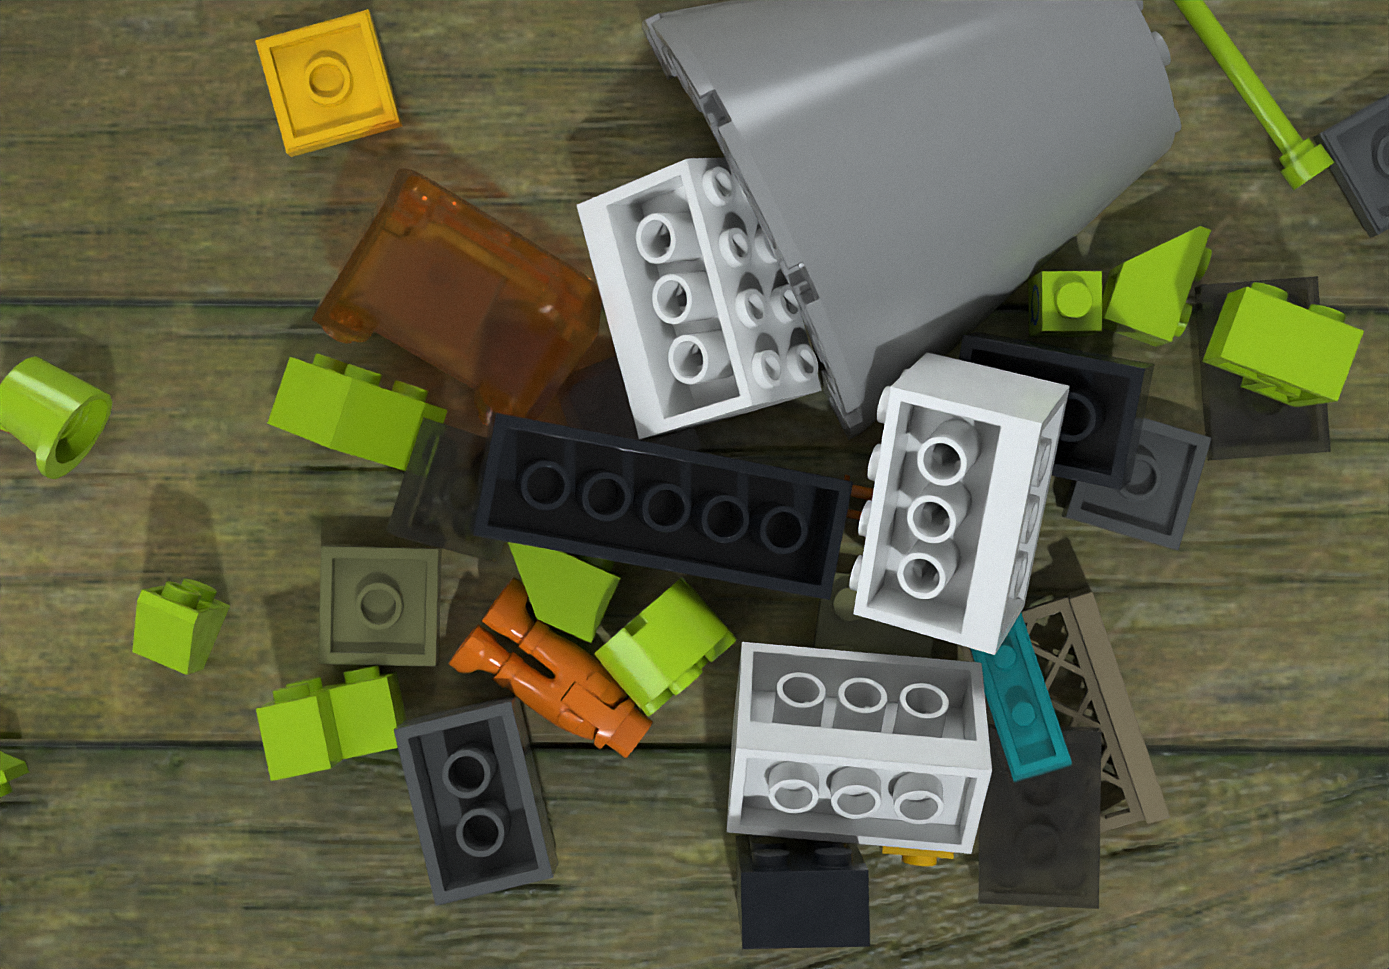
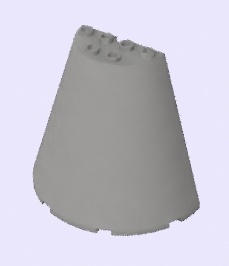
M730 0L657 13L642 22V30L667 80L677 76L698 111H702L720 149L754 211L777 262L802 310L800 314L820 362H823L826 368L821 371L824 384L823 391L848 440L862 434L877 420L878 404L884 388L892 386L900 378L905 368H911L926 352L946 356L962 341L963 334H969L1171 148L1175 133L1181 130V121L1174 107L1172 92L1165 66L1171 62V57L1162 36L1156 31L1151 33L1141 13L1143 10V0Z

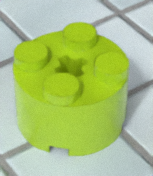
M681 577L596 651L594 655L636 705L649 717L673 695H678L703 673L701 669L709 661L713 662L736 642L737 638L691 585L689 586Z

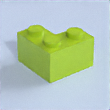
M1254 282L1251 288L1244 287L1227 294L1202 362L1244 377L1240 387L1293 407L1338 401L1363 336V330L1345 324L1347 316L1333 308L1311 304L1308 309L1289 303L1287 302L1289 294L1272 285Z
M316 353L312 364L289 357L267 424L327 448L425 477L448 410L426 403L429 393L427 390L395 380L390 391L379 387L382 378L381 374Z
M371 665L343 672L345 682L323 686L321 677H314L288 683L284 688L273 690L274 700L256 708L270 780L275 781L333 768L343 759L398 748L394 729L407 720L397 671L380 674L379 666Z

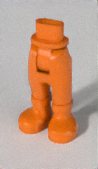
M513 577L490 606L481 621L494 631L516 642L518 648L528 655L531 654L551 670L554 677H546L525 663L524 659L513 651L509 653L497 642L493 634L479 624L470 632L448 664L458 673L469 674L480 670L494 674L493 681L502 688L506 687L529 708L555 726L589 740L594 739V745L599 749L607 744L624 758H627L647 733L653 721L634 707L635 702L629 696L624 700L627 696L626 692L598 660L574 642L550 630L549 626L543 621L537 619L534 622L526 610L528 594L525 586L521 581Z

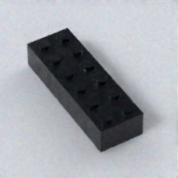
M491 412L469 530L473 536L830 600L853 482Z

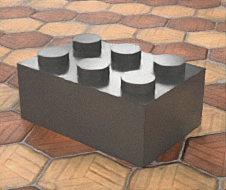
M514 694L408 719L394 729L436 906L554 877L558 866V858L520 699Z

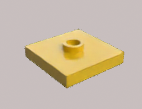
M368 9L255 40L285 150L290 157L403 126L374 20Z

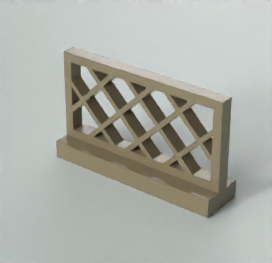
M1090 586L1067 592L1066 596L1021 611L1028 634H1030L1037 619L1059 612L1062 613L1068 630V635L1058 654L1032 643L1036 654L1053 662L1044 680L1047 690H1049L1060 666L1083 676L1087 685V690L1077 709L1050 697L1053 708L1072 717L1063 734L1066 747L1080 721L1103 732L1106 740V745L1096 764L1068 751L1073 764L1091 772L1077 801L1047 786L1054 771L1043 774L1040 781L1033 778L1018 782L1013 781L985 695L987 724L1032 853L1145 819L1147 824L1171 818ZM960 645L966 662H975L971 649ZM1071 645H1073L1079 665L1065 659ZM1091 700L1098 720L1084 714ZM1110 755L1117 775L1103 769ZM1101 777L1123 789L1129 808L1104 815L1086 806L1085 803L1098 778ZM1022 784L1035 790L1029 802L1027 801ZM1042 794L1072 808L1062 828L1042 834L1038 833L1032 813ZM1080 813L1091 818L1075 824Z

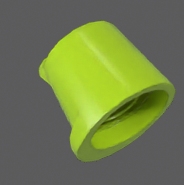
M34 356L16 365L0 384V430L12 434L36 454V465L42 475L50 479H57L73 470L89 453L105 428L111 414L113 402L110 394L48 361Z

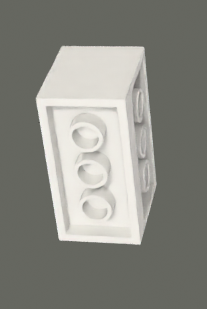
M726 158L685 159L577 204L639 439L711 424L822 391L817 374L818 361L809 345L804 322L800 314L802 310Z
M926 352L911 368H905L900 378L892 386L884 388L877 409V421L884 424L882 442L874 447L867 472L868 479L875 481L872 501L868 500L866 502L858 527L859 535L866 537L863 555L857 557L854 563L849 584L851 590L857 591L853 614L995 655L1025 605L1070 386Z
M742 642L732 729L727 832L972 853L992 772L982 663Z

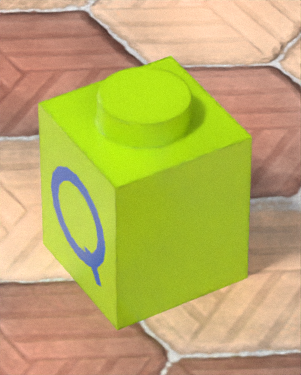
M1042 271L1028 280L1029 337H1088L1101 332L1102 271Z

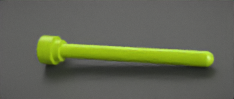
M1173 0L1283 154V156L1278 158L1284 166L1280 173L1293 191L1335 163L1322 144L1315 147L1310 138L1303 141L1203 0Z

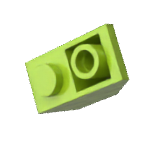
M1199 226L1110 269L1102 291V328L1155 347L1172 342L1174 336L1180 337L1189 322L1192 312V304L1186 303L1193 281L1199 282L1202 279L1211 259L1212 250L1205 247L1211 230Z
M508 542L536 618L592 643L623 576L612 571L616 561Z
M187 578L183 579L182 584L166 581L164 586L142 589L137 600L132 652L186 675L203 670L230 605L214 599L217 593L216 589Z

